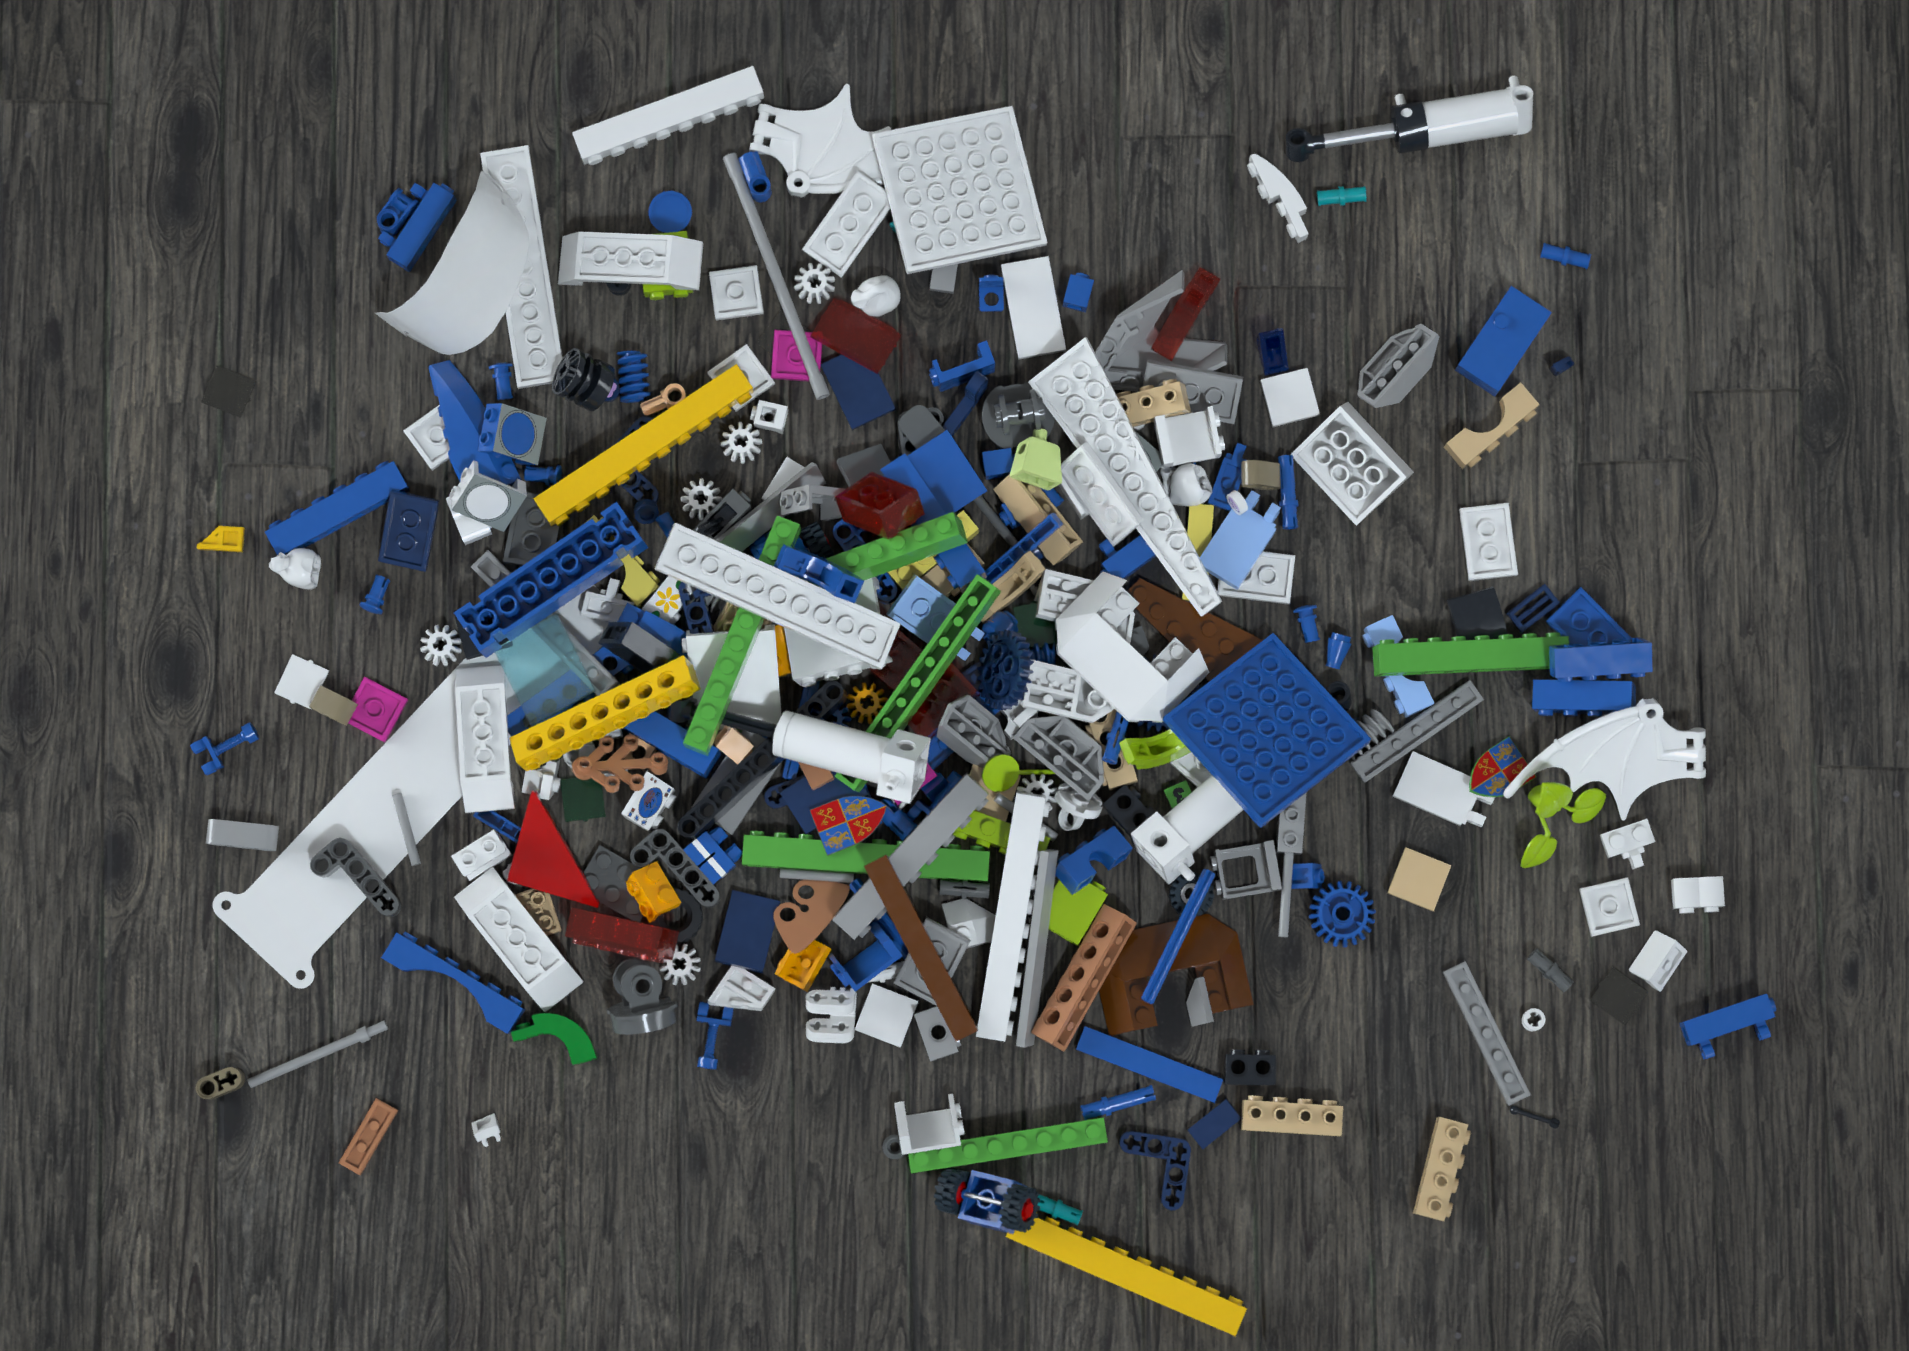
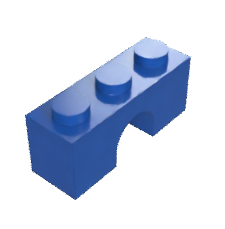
M1115 826L1107 831L1105 829L1100 830L1093 837L1092 841L1089 843L1087 841L1082 842L1075 849L1074 853L1071 855L1066 853L1057 861L1058 866L1055 875L1072 895L1090 884L1094 878L1096 871L1089 861H1099L1109 871L1127 859L1133 847Z

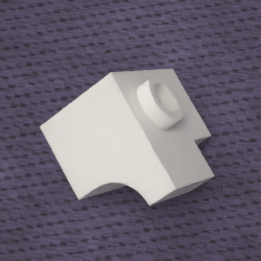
M1018 700V706H1012L1011 710H1000L1008 720L1004 734L1010 740L1013 739L1028 719L1038 717V710L1022 707L1021 700Z
M560 759L550 760L546 765L535 770L525 771L522 793L531 794L532 790H536L539 798L549 800L554 795V792L558 793L561 778H557Z

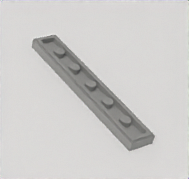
M811 462L715 541L740 552L745 550L772 528L776 516L785 517L781 515V491L805 485L823 486L826 484L817 464Z
M1471 680L1467 681L1352 761L1350 765L1362 782L1366 783L1484 700Z
M1466 961L1444 971L1443 974L1507 1105L1510 1106L1530 1096L1531 1094Z

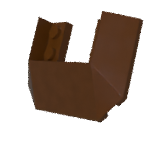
M1209 914L1196 916L1168 973L1194 967L1196 977H1204L1212 1014L1254 1005L1237 932ZM1178 920L1132 931L1099 990L1109 1036L1158 1026L1153 1004L1143 1001L1142 995L1148 984L1147 978L1152 976Z

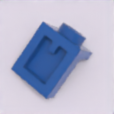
M1293 864L1291 889L1322 888L1324 871L1321 868V864Z

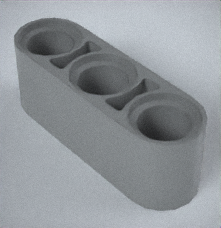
M208 819L205 844L276 851L279 827Z

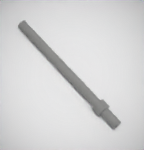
M384 1020L370 1027H361L354 1034L247 1079L249 1086L253 1088L355 1043H364L371 1040L372 1036L388 1030V1026Z

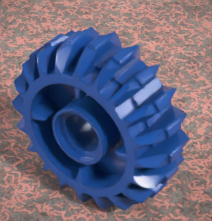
M1337 881V889H1334L1333 884L1329 883L1327 884L1328 893L1325 889L1321 888L1319 892L1323 897L1321 898L1317 895L1313 897V900L1318 905L1311 904L1309 906V909L1316 911V914L1309 915V919H1317V922L1313 923L1311 928L1319 926L1321 930L1316 933V936L1319 937L1325 933L1327 936L1323 942L1328 943L1330 938H1333L1332 944L1334 947L1338 945L1339 940H1342L1343 947H1347V939H1350L1352 945H1356L1357 940L1355 936L1360 940H1364L1365 935L1361 931L1370 933L1372 930L1366 926V923H1375V919L1368 918V915L1376 913L1375 909L1368 910L1367 906L1373 904V900L1364 901L1363 898L1368 895V892L1365 891L1359 895L1358 892L1361 888L1359 885L1354 890H1350L1352 886L1350 881L1346 883L1345 888L1342 886V881ZM1342 907L1348 911L1347 920L1341 921L1336 917L1337 908Z

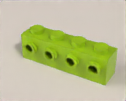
M974 810L969 815L972 818L971 821L963 829L958 827L953 832V835L960 839L966 840L967 837L975 839L976 844L982 847L990 848L991 845L1000 848L999 852L1006 855L1011 824ZM1045 836L1044 842L1039 841L1037 851L1047 849L1050 841L1049 837Z

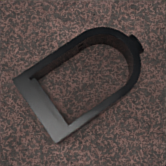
M609 622L598 642L643 674L681 657L676 651L633 622Z

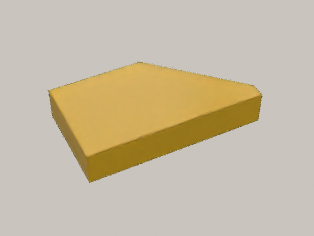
M218 526L206 539L197 544V549L243 553L245 528Z

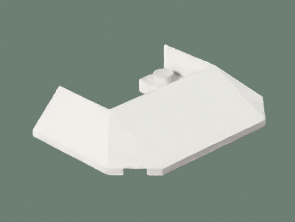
M1046 569L1043 572L1034 601L1038 602L1035 617L1055 622L1094 580ZM1133 611L1115 629L1129 644L1131 642L1135 616ZM1033 660L1034 663L1030 666L1033 673L1028 677L1032 682L1026 684L1028 692L1022 693V707L1089 723H1094L1114 710L1072 668L1069 669Z
M1102 572L1055 620L1058 641L1056 644L1057 655L1128 722H1163V717L1188 696L1206 677L1209 670L1199 648L1192 654L1176 637L1151 663L1139 654L1115 629L1140 603L1122 587L1127 580Z

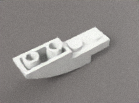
M1257 154L1250 155L1247 167L1251 176L1256 177L1260 184L1257 186L1262 199L1266 198L1269 204L1278 200L1276 206L1279 214L1282 217L1285 216L1289 223L1286 227L1290 237H1295L1297 243L1306 240L1308 232L1300 216L1306 213L1307 207L1301 196L1285 175L1275 166Z

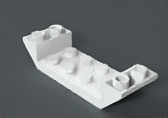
M576 232L562 236L558 284L583 286V282L671 285L673 288L680 290H699L703 242L674 235Z
M506 665L457 669L455 696L460 780L465 813L515 809L514 787L511 781L506 706Z
M493 866L454 896L465 914L545 1013L584 982L513 894Z

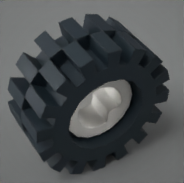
M1193 872L1195 877L1191 881H1187L1181 875L1172 883L1169 890V900L1171 901V906L1174 907L1178 914H1182L1189 900L1184 895L1186 889L1191 888L1193 891L1201 874ZM1210 885L1196 916L1204 914L1212 905L1214 899L1213 886Z

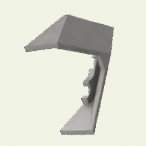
M1183 270L1117 315L1095 351L1114 390L1138 392L1139 388L1143 387L1147 360L1214 371L1227 365V344L1225 342L1165 337L1160 335L1155 326L1169 300L1184 292L1185 273Z

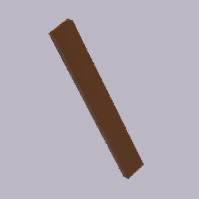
M887 854L866 864L864 867L955 1041L957 1042L977 1032L978 1028Z

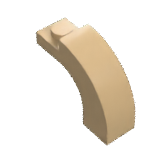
M1031 550L1024 554L1007 573L992 584L1001 590V593L982 618V623H985L997 611L1007 607L1042 576L1046 569Z

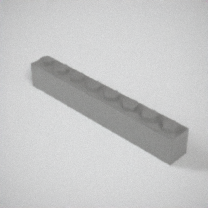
M968 773L956 783L888 857L903 886L908 881L911 884L914 883L922 874L919 869L925 863L929 866L937 858L938 854L936 851L940 846L943 845L946 848L955 838L952 833L958 827L963 829L972 819L969 815L975 809L980 811L989 801L986 798L989 792ZM870 878L832 919L854 940L858 935L863 938L872 928L869 923L874 918L879 920L887 912Z

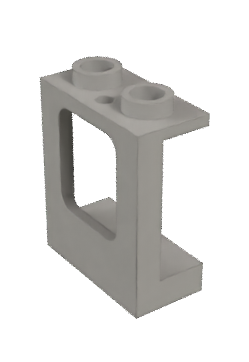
M805 485L781 491L780 497L781 515L785 516L811 510L812 503L821 504V520L829 521L856 515L857 490L818 485Z
M1274 840L1224 850L1217 849L1214 851V856H1210L1212 870H1217L1218 880L1215 881L1216 894L1221 895L1222 900L1280 891L1282 889ZM1245 856L1254 857L1258 883L1231 889L1226 888L1222 861Z

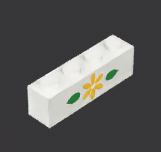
M668 576L642 610L648 611L675 625L681 617L678 612L683 607L679 595V585L682 581ZM687 584L688 588L684 589V592L689 593L692 601H687V605L695 600L693 591L697 590V588Z

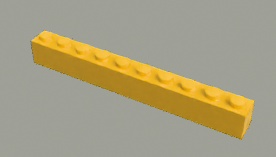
M734 365L533 498L536 505L551 527L555 524L557 526L562 525L569 519L568 515L574 511H583L590 505L589 501L595 497L598 499L604 497L610 492V487L616 483L618 486L622 485L630 479L629 475L636 470L638 472L645 470L651 465V460L657 456L659 459L670 453L672 446L677 443L679 445L684 444L691 438L690 434L696 430H699V432L705 430L712 424L710 421L717 416L723 418L732 411L731 407L737 403L740 405L746 403L752 398L751 394L754 393L752 385L738 365Z
M1046 1217L1045 1221L1034 1218L1035 1224L1031 1226L1029 1231L1020 1232L1015 1230L1014 1235L1007 1233L1005 1236L1236 1336L1247 1308L1242 1306L1243 1301L1229 1296V1299L1226 1300L1219 1297L1220 1291L1209 1286H1206L1205 1290L1196 1287L1197 1281L1186 1276L1182 1280L1173 1277L1174 1271L1162 1266L1159 1270L1150 1267L1151 1261L1139 1256L1137 1260L1127 1257L1128 1251L1116 1246L1114 1250L1104 1247L1105 1241L1093 1236L1091 1241L1081 1237L1083 1232L1070 1226L1068 1231L1059 1227L1060 1222Z

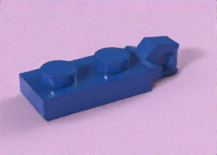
M1237 443L1233 455L1227 453L1226 457H1224L1207 504L1229 512L1232 509L1226 496L1234 490L1238 491L1240 487L1241 462L1247 461L1242 458L1246 449L1245 445Z

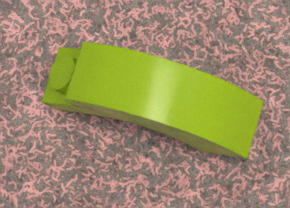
M1171 729L1149 738H1125L1119 743L1128 765H1136L1137 770L1164 765L1191 753Z

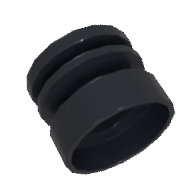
M573 348L562 358L555 371L552 391L555 395L564 397L567 401L573 400L576 405L588 411H595L604 403L610 393L615 378V369L612 365L600 359L593 360L590 354L584 353L578 348Z

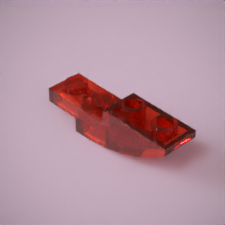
M1201 267L1198 269L1169 315L1151 350L1170 361L1174 359L1195 325L1200 313L1221 280L1220 278Z

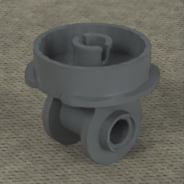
M1028 382L1006 387H995L987 396L982 409V423L985 432L997 446L1003 449H1017L1020 442L1033 436L1034 429H1045L1048 432V438L1055 420L1043 403L1042 397L1036 394L1035 389Z
M637 958L627 959L618 965L613 975V985L617 993L622 996V1002L606 1009L607 1014L611 1016L613 1032L624 1035L641 1034L660 1030L674 1024L677 1021L675 1013L677 1002L671 1001L670 996L660 995L662 990L660 974L648 963Z

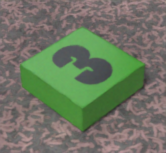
M1186 780L1164 790L1171 809L1192 793Z

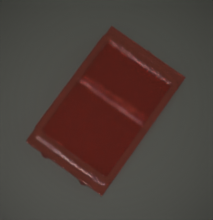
M836 298L832 300L811 334V338L877 374L885 365L886 360L894 347L897 346V342L901 337V334L896 332L893 327L873 316L867 315L864 311L844 300H837Z

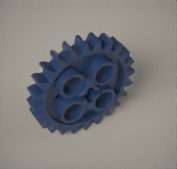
M1009 630L999 631L998 635H993V641H987L988 649L983 648L985 656L979 658L982 666H979L977 669L981 671V675L977 677V680H981L978 689L983 690L981 697L985 698L984 703L989 704L990 708L1004 711L1006 709L1011 710L1012 706H1018V700L1023 701L1022 693L1028 692L1026 684L1032 682L1028 677L1033 673L1030 666L1034 663L1029 657L1033 651H1028L1030 643L1025 642L1026 637L1021 636V633Z

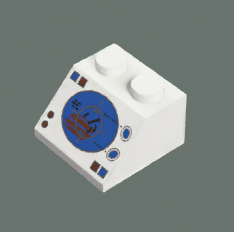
M647 771L644 775V788L633 793L621 814L629 821L651 832L652 829H658L664 818L660 815L665 807L669 809L672 806L676 796L673 795L675 792L674 788Z

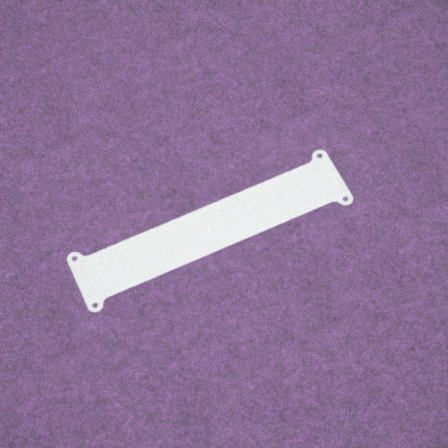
M595 585L586 590L597 594L601 592ZM586 591L565 604V606L553 612L552 615L593 655L602 647L598 642L609 622L580 615ZM531 628L513 640L514 647L497 651L487 658L484 656L470 660L465 658L248 890L241 894L222 892L215 897L213 901L215 914L293 987L302 989L308 987L313 982L312 956L367 898L341 867L329 877L323 878L314 874L310 869L311 859L332 840L344 838L354 845L384 880L408 854L392 795L402 793L416 845L462 797L455 696L457 669L506 665L507 715L571 670ZM551 700L547 701L544 704V708L551 702ZM532 714L527 715L524 719V725L527 727L536 716ZM345 843L339 844L336 847V854L338 856L345 855L348 850ZM326 859L320 860L317 864V870L319 872L326 871L329 866ZM356 862L352 865L351 869L354 875H358L363 871L362 862ZM377 880L369 882L367 886L369 893H372L379 885ZM225 900L231 903V907L228 910H224L221 907L222 902ZM299 970H303L306 973L303 980H299L296 977V973Z

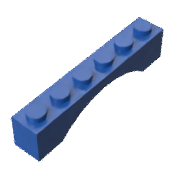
M404 932L403 935L395 934L382 955V959L405 972L426 970L442 973L454 978L464 985L476 998L488 1023L509 1035L511 1034L525 1011L524 1008L520 1007L523 1003L512 995H509L507 999L499 994L502 989L490 982L487 986L478 981L480 976L470 970L464 973L457 969L459 964L449 957H446L445 961L437 957L436 955L439 951L426 944L424 948L415 943L417 938L409 933Z

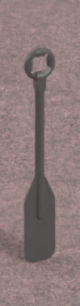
M922 405L912 407L899 420L901 431L916 450L945 431L931 412ZM982 496L973 500L1011 548L1018 543L1017 539ZM1048 567L1045 568V569H1048V570L1056 571V570H1054V569H1052V568H1048ZM1033 584L1030 590L1034 596H1036L1038 587H1035Z

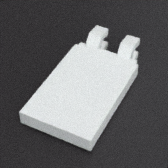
M1412 751L1392 796L1458 826L1469 822L1478 827L1483 826L1486 817L1471 811L1476 799L1491 805L1495 798L1483 797L1469 792V775Z

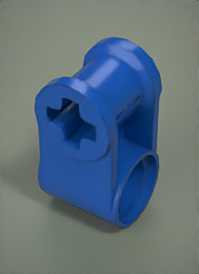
M397 188L377 216L380 231H385L391 236L396 235L405 222L413 215L419 206V201L416 199L412 200L403 193L401 188ZM387 218L395 220L394 224L390 227L383 226V222Z

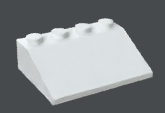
M1349 402L1339 406L1290 454L1293 455L1296 462L1355 525H1358L1414 473Z

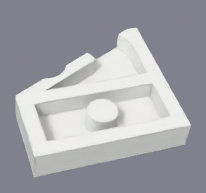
M731 966L708 999V1004L762 1011L775 992V988L747 970Z

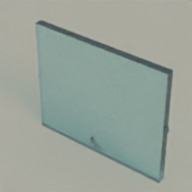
M558 614L525 631L511 642L508 641L502 644V648L495 652L531 726L540 723L561 710H565L566 707L595 692V688Z

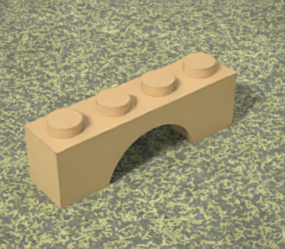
M1521 382L1499 401L1502 416L1499 425L1495 429L1485 433H1477L1464 428L1445 444L1444 448L1462 469L1467 465L1472 468L1482 459L1479 455L1485 450L1489 453L1500 445L1498 440L1504 435L1507 438L1519 429L1516 426L1522 420L1527 423L1537 414L1535 410L1540 404Z

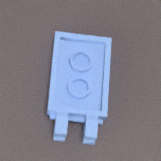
M1252 490L1245 499L1248 510L1241 515H1237L1231 509L1200 556L1208 573L1236 590L1239 589L1275 534L1276 524L1273 522L1281 507L1272 503L1264 517L1254 512L1253 509L1258 503L1260 495Z
M914 574L886 614L928 644L956 603ZM976 627L971 636L980 641L985 633ZM962 647L957 656L966 661L971 653Z

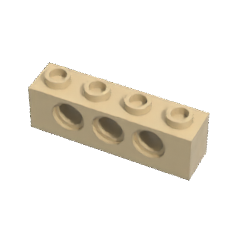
M1115 709L1107 714L1105 721H1095L1085 725L1087 734L1102 746L1103 756L1106 746L1100 742V737L1105 733H1110L1115 718ZM1117 731V734H1116V737H1115V740H1114V744H1113V747H1114V748H1115V744H1116V741H1117V737H1118L1119 731ZM1122 749L1118 756L1121 760L1119 768L1111 769L1103 761V786L1108 785L1109 790L1138 782L1133 765H1128L1123 756Z

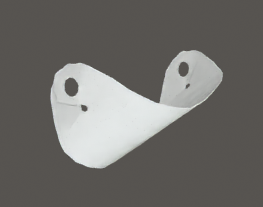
M483 171L480 172L476 190L468 208L427 282L413 297L397 309L388 313H375L405 336L407 335L441 354L452 355L465 352L480 344L493 333L512 300L527 260L529 233L523 217L511 197L494 178Z

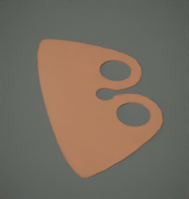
M801 880L793 888V897L801 905H807L809 910L802 912L799 906L791 902L780 904L775 909V925L792 953L796 954L804 950L826 928L846 900L850 890L848 885L831 881ZM804 885L812 887L814 890L813 896L809 899L801 898L798 894L800 887ZM782 909H793L795 911V918L789 922L782 920L780 917Z

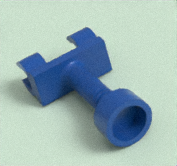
M251 722L241 727L242 731L238 735L216 746H213L210 738L207 736L190 745L193 753L198 754L208 749L213 761L201 766L205 775H210L224 767L219 757L222 752L224 753V751L226 752V750L244 741H248L251 744L259 740L258 733Z
M952 771L947 777L948 785L931 806H928L920 799L909 810L907 815L912 820H915L922 811L929 814L962 776Z
M705 1002L699 1003L697 1022L708 1023L709 1029L707 1032L708 1039H706L705 1054L698 1057L697 1067L717 1070L718 1060L713 1055L717 1037L716 1032H718L717 1027L719 1025L731 1027L734 1008L724 1007L722 1020L707 1018L709 1004Z

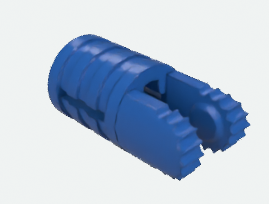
M884 798L881 802L887 805L882 821L904 841L918 825L894 802Z

